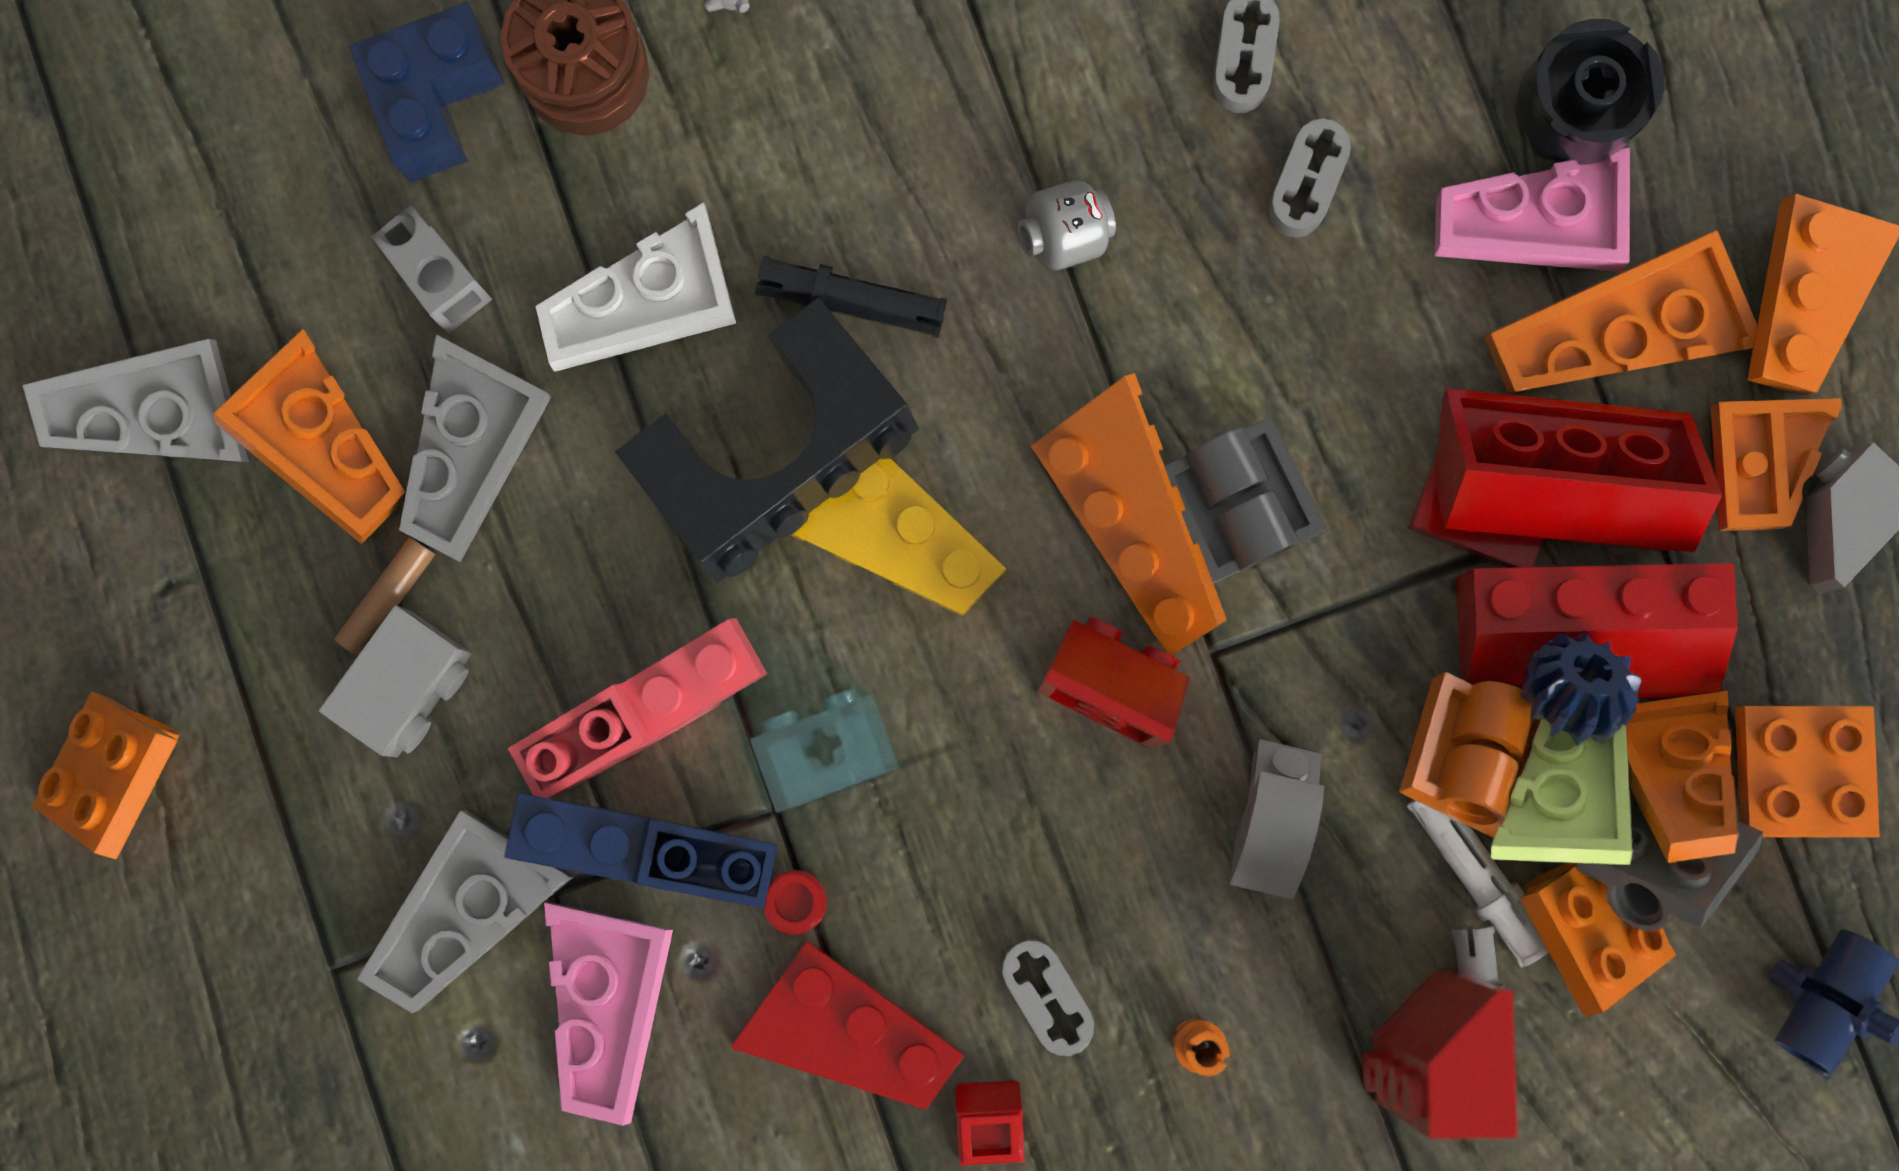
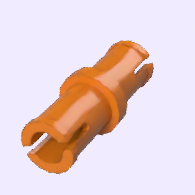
M1189 1019L1184 1020L1176 1027L1175 1030L1178 1032L1172 1038L1175 1057L1185 1069L1204 1076L1216 1075L1225 1069L1227 1064L1223 1061L1226 1057H1230V1051L1225 1035L1218 1026L1207 1020ZM1206 1040L1209 1044L1208 1049L1203 1047L1202 1050L1194 1053L1192 1045L1197 1046L1200 1042Z

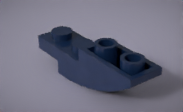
M518 792L503 857L634 882L641 886L764 908L777 844Z

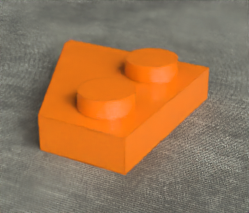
M1841 398L1718 402L1710 407L1715 477L1722 492V497L1717 505L1719 531L1783 529L1792 526L1803 500V485L1808 478L1813 476L1822 453L1818 451L1830 422L1837 419L1841 411Z

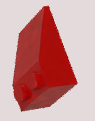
M1089 616L1085 625L1073 619L1037 693L1149 749L1169 743L1175 731L1190 680L1189 676L1177 671L1181 661L1150 645H1146L1143 653H1140L1120 643L1123 632L1094 617Z

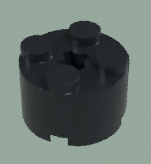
M1589 19L1574 23L1552 39L1524 75L1517 96L1519 121L1524 133L1530 140L1531 149L1535 154L1543 159H1553L1558 162L1577 160L1578 165H1588L1605 161L1609 156L1623 149L1648 124L1663 98L1665 84L1663 67L1657 52L1648 42L1643 45L1636 37L1628 33L1631 28L1618 21L1609 19Z

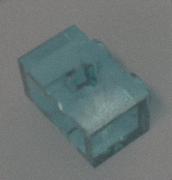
M857 688L849 689L821 700L824 712L800 720L797 710L760 723L764 734L751 738L750 742L776 813L791 810L901 769L873 694L860 698ZM819 731H823L830 739L839 737L842 743V747L836 748L832 752L834 762L825 766L820 758H809L806 749L812 748L816 744L814 734Z

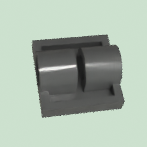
M1271 416L1245 429L1241 427L1224 433L1193 449L1185 457L1164 466L1172 487L1176 485L1178 487L1186 509L1182 511V515L1192 542L1199 543L1214 584L1327 531Z
M1630 790L1632 837L1630 865L1578 863L1577 871L1607 884L1606 897L1610 907L1621 920L1632 927L1645 931L1659 930L1675 915L1702 928L1758 853L1763 831L1737 821L1738 836L1735 853L1668 863Z

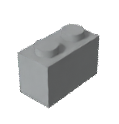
M395 605L319 709V712L379 755L398 758L402 751L406 753L412 752L423 740L431 726V722L426 717L439 699L449 700L461 687L469 672L464 665L472 653L414 612Z

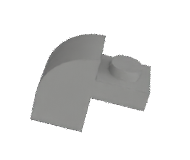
M1259 739L1253 754L1248 804L1235 834L1230 885L1294 899L1309 863L1322 810L1325 786L1319 785L1321 753Z

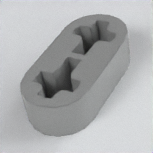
M1230 0L1227 4L1220 25L1212 79L1213 95L1217 103L1227 111L1247 113L1254 110L1262 103L1268 91L1272 78L1280 22L1279 10L1274 0ZM1245 11L1255 12L1256 22L1263 24L1258 26L1252 44L1242 43L1244 25L1242 22L1237 21L1243 18ZM1239 60L1249 61L1248 81L1257 83L1250 85L1246 94L1236 93L1235 83L1225 80L1234 77Z
M1323 118L1312 120L1302 127L1292 144L1268 208L1270 222L1277 231L1285 236L1299 238L1309 235L1317 229L1328 211L1351 150L1349 135L1343 126L1337 122ZM1318 138H1324L1330 142L1328 152L1336 157L1327 156L1317 173L1307 169L1313 155V149L1305 144L1314 145ZM1303 184L1311 188L1306 200V207L1314 211V214L1305 212L1300 220H1296L1288 216L1290 206L1282 202V199L1292 201L1300 185Z
M1024 939L1016 942L1007 950L1002 960V974L1008 989L1037 1038L1048 1051L1058 1056H1071L1080 1053L1089 1045L1094 1034V1020L1089 1008L1058 956L1048 944L1037 939ZM1028 951L1034 959L1044 955L1048 960L1049 964L1041 971L1051 990L1039 996L1031 981L1025 979L1018 983L1013 977V973L1020 968L1017 957L1023 952ZM1054 998L1057 999L1067 1015L1078 1011L1082 1018L1075 1025L1078 1037L1068 1043L1062 1035L1051 1038L1046 1031L1053 1026L1054 1021L1045 1004Z

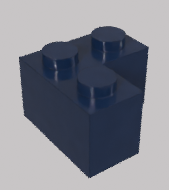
M468 1L349 45L390 159L410 183L468 161L447 105L505 84L485 30Z

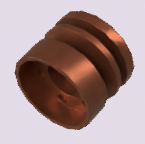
M513 0L506 10L500 34L504 61L539 118L561 132L582 136L611 131L631 118L645 98L650 70L646 49L637 32L631 12L623 0ZM578 37L582 39L580 45L575 44ZM563 43L568 45L565 51H562L560 48Z

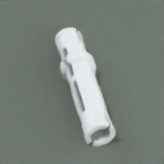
M1412 800L1407 804L1408 810L1412 811L1446 862L1451 866L1478 906L1474 909L1477 916L1482 922L1489 920L1494 925V929L1516 958L1519 967H1526L1549 953L1519 899L1525 895V892L1518 882H1509L1496 862L1491 859V855L1472 828L1416 800Z

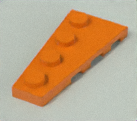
M1135 373L1122 377L1031 445V448L1165 652L1173 656L1225 622L1227 618L1199 543L1192 542L1182 515V511L1186 510L1177 485L1172 487L1159 453L1160 450H1163L1154 424L1150 426L1148 424L1138 397L1143 393Z

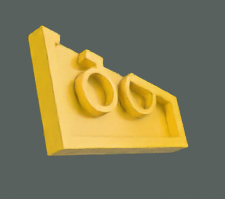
M881 458L860 474L858 482L850 491L837 498H828L809 513L807 521L799 530L791 534V536L801 541L815 545L834 554L837 558L870 571L960 616H963L1006 572V568L891 458Z

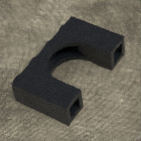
M819 297L768 335L784 364L814 399L816 418L811 438L803 452L790 465L775 474L759 479H735L722 475L709 467L700 458L666 413L615 451L716 584L725 577L736 576L748 569L756 560L760 550L777 537H787L799 530L807 521L811 511L828 498H837L850 491L858 482L862 472L879 459L891 458L902 451L909 443L911 435L919 429L905 400Z

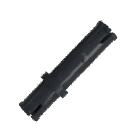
M765 255L763 256L757 277L760 279V282H757L755 289L756 296H767L806 306L819 297L831 312L933 335L932 337L939 338L948 298L932 297L833 273L832 266L820 264L818 269L771 259V257Z

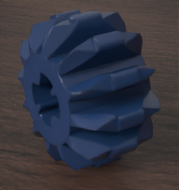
M1585 631L1573 639L1559 632L1547 645H1542L1541 649L1535 651L1526 666L1528 671L1525 674L1526 678L1523 682V690L1520 696L1532 703L1530 718L1545 719L1551 724V736L1564 731L1569 733L1577 746L1589 739V737L1602 744L1607 738L1612 737L1616 731H1619L1622 725H1627L1636 711L1635 705L1639 701L1637 695L1639 694V686L1642 679L1629 672L1631 657L1616 656L1610 651L1611 640L1599 645L1593 643Z

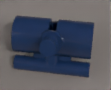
M1840 929L1817 969L1810 966L1800 969L1784 960H1780L1772 970L1770 981L1789 991L1790 999L1796 1002L1775 1037L1774 1042L1789 1054L1806 1063L1805 1066L1828 1080L1833 1076L1857 1035L1865 1039L1873 1035L1892 1046L1896 1045L1899 1042V1019L1884 1012V1004L1877 1000L1897 969L1899 960L1876 943L1845 929Z

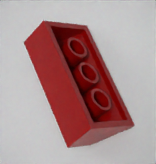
M1446 388L1444 391L1441 407L1435 489L1445 529L1462 530L1470 533L1485 532L1516 535L1532 539L1547 538L1578 541L1594 545L1609 544L1641 547L1656 551L1696 552L1722 497V492L1691 413Z
M1734 563L1472 569L1456 577L1460 679L1471 685L1479 682L1494 681L1506 683L1523 690L1525 674L1528 671L1526 666L1535 651H1539L1542 645H1547L1559 632L1573 639L1585 631L1593 643L1601 645L1611 640V652L1616 656L1632 658L1629 672L1642 679L1639 686V694L1637 695L1638 699H1672L1721 691L1738 629Z
M1434 970L1372 1035L1373 1052H1365L1363 1056L1366 1092H1374V1101L1430 1139L1518 1138L1513 990L1453 971Z

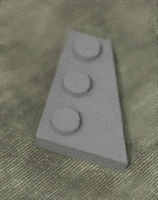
M205 339L23 385L39 447L249 462L246 449L214 422L213 413L231 397L216 340Z
M460 811L357 980L410 1013L417 1012L575 876L560 868L504 858L508 836L471 813Z

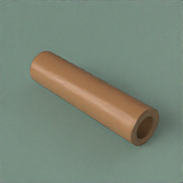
M409 536L340 629L334 640L358 656L393 607L401 603L436 554Z

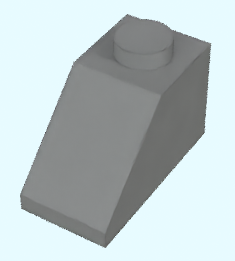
M1874 442L1851 452H1848L1844 447L1836 451L1817 469L1815 475L1821 481L1805 497L1810 586L1819 594L1844 588L1899 530V465Z

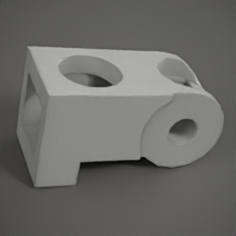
M412 205L408 206L371 235L428 314L448 334L492 300L434 228L427 224Z

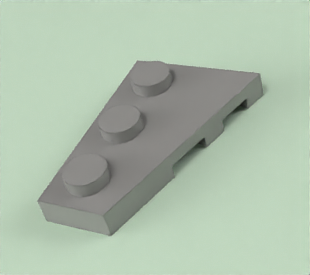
M436 335L432 357L435 359L429 391H425L421 412L424 415L418 451L417 454L413 455L399 530L461 562L548 405L551 396L542 389Z

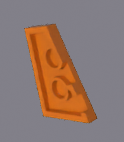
M1794 194L1780 200L1747 378L1748 381L1801 396L1818 392L1899 237V225L1799 194Z

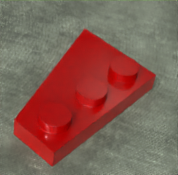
M809 940L802 946L731 1046V1049L925 1110L930 1106L964 1057V1053Z

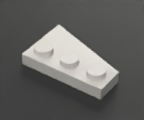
M704 202L685 214L687 219L660 236L655 232L637 243L638 250L609 268L601 266L536 305L548 362L554 372L736 324L709 215Z

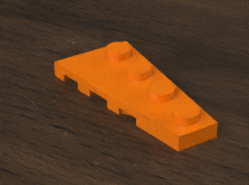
M1718 230L1506 324L1483 335L1505 389L1509 393L1751 349L1754 346L1757 323Z

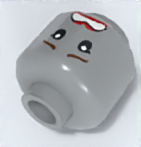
M1072 180L1037 191L1031 195L1025 206V218L1018 221L1017 229L1020 243L1025 253L1030 257L1036 255L1045 267L1053 271H1059L1103 255L1107 249L1109 238L1115 234L1116 222L1111 203L1102 190H1094L1090 184L1082 180Z

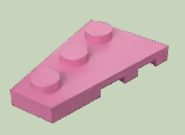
M1630 147L1621 149L1619 152L1609 156L1605 161L1595 164L1578 165L1577 160H1569L1555 163L1550 170L1523 176L1509 173L1441 189L1436 198L1434 256L1622 272L1629 263Z
M544 903L546 926L551 927L553 961L549 962L551 986H556L559 1027L555 1030L561 1111L622 1126L629 1124L633 1116L673 929L561 904Z

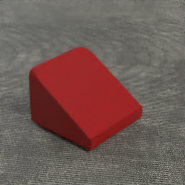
M1015 1080L958 1084L956 1086V1109L960 1166L1025 1162L1020 1083Z

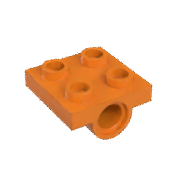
M1447 672L1432 678L1399 793L1495 838L1499 826L1501 827L1505 820L1512 792L1518 777H1521L1532 750L1533 739L1541 719L1530 718L1532 703L1520 696L1522 689L1494 681L1479 682L1471 685Z
M91 691L82 710L72 719L68 737L52 768L42 777L38 788V795L31 807L92 852L117 859L176 745L180 733L160 721L126 708L110 697Z
M1874 706L1735 707L1739 822L1763 831L1762 837H1880Z
M1566 862L1529 881L1524 886L1526 894L1519 899L1582 1015L1587 1017L1605 1012L1677 955L1668 941L1663 928L1655 931H1645L1625 923L1614 913L1606 897L1607 884L1577 871L1578 863Z

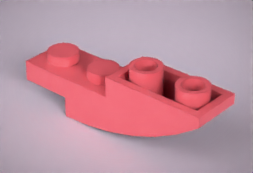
M737 618L727 619L625 682L611 685L510 746L508 750L532 794L552 799L626 760L722 705L721 701L767 675V672Z

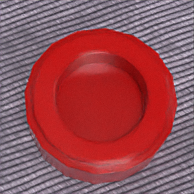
M790 870L778 874L769 883L765 907L763 908L766 919L773 928L784 934L799 935L810 931L821 922L826 912L827 895L825 888L816 876L803 870Z

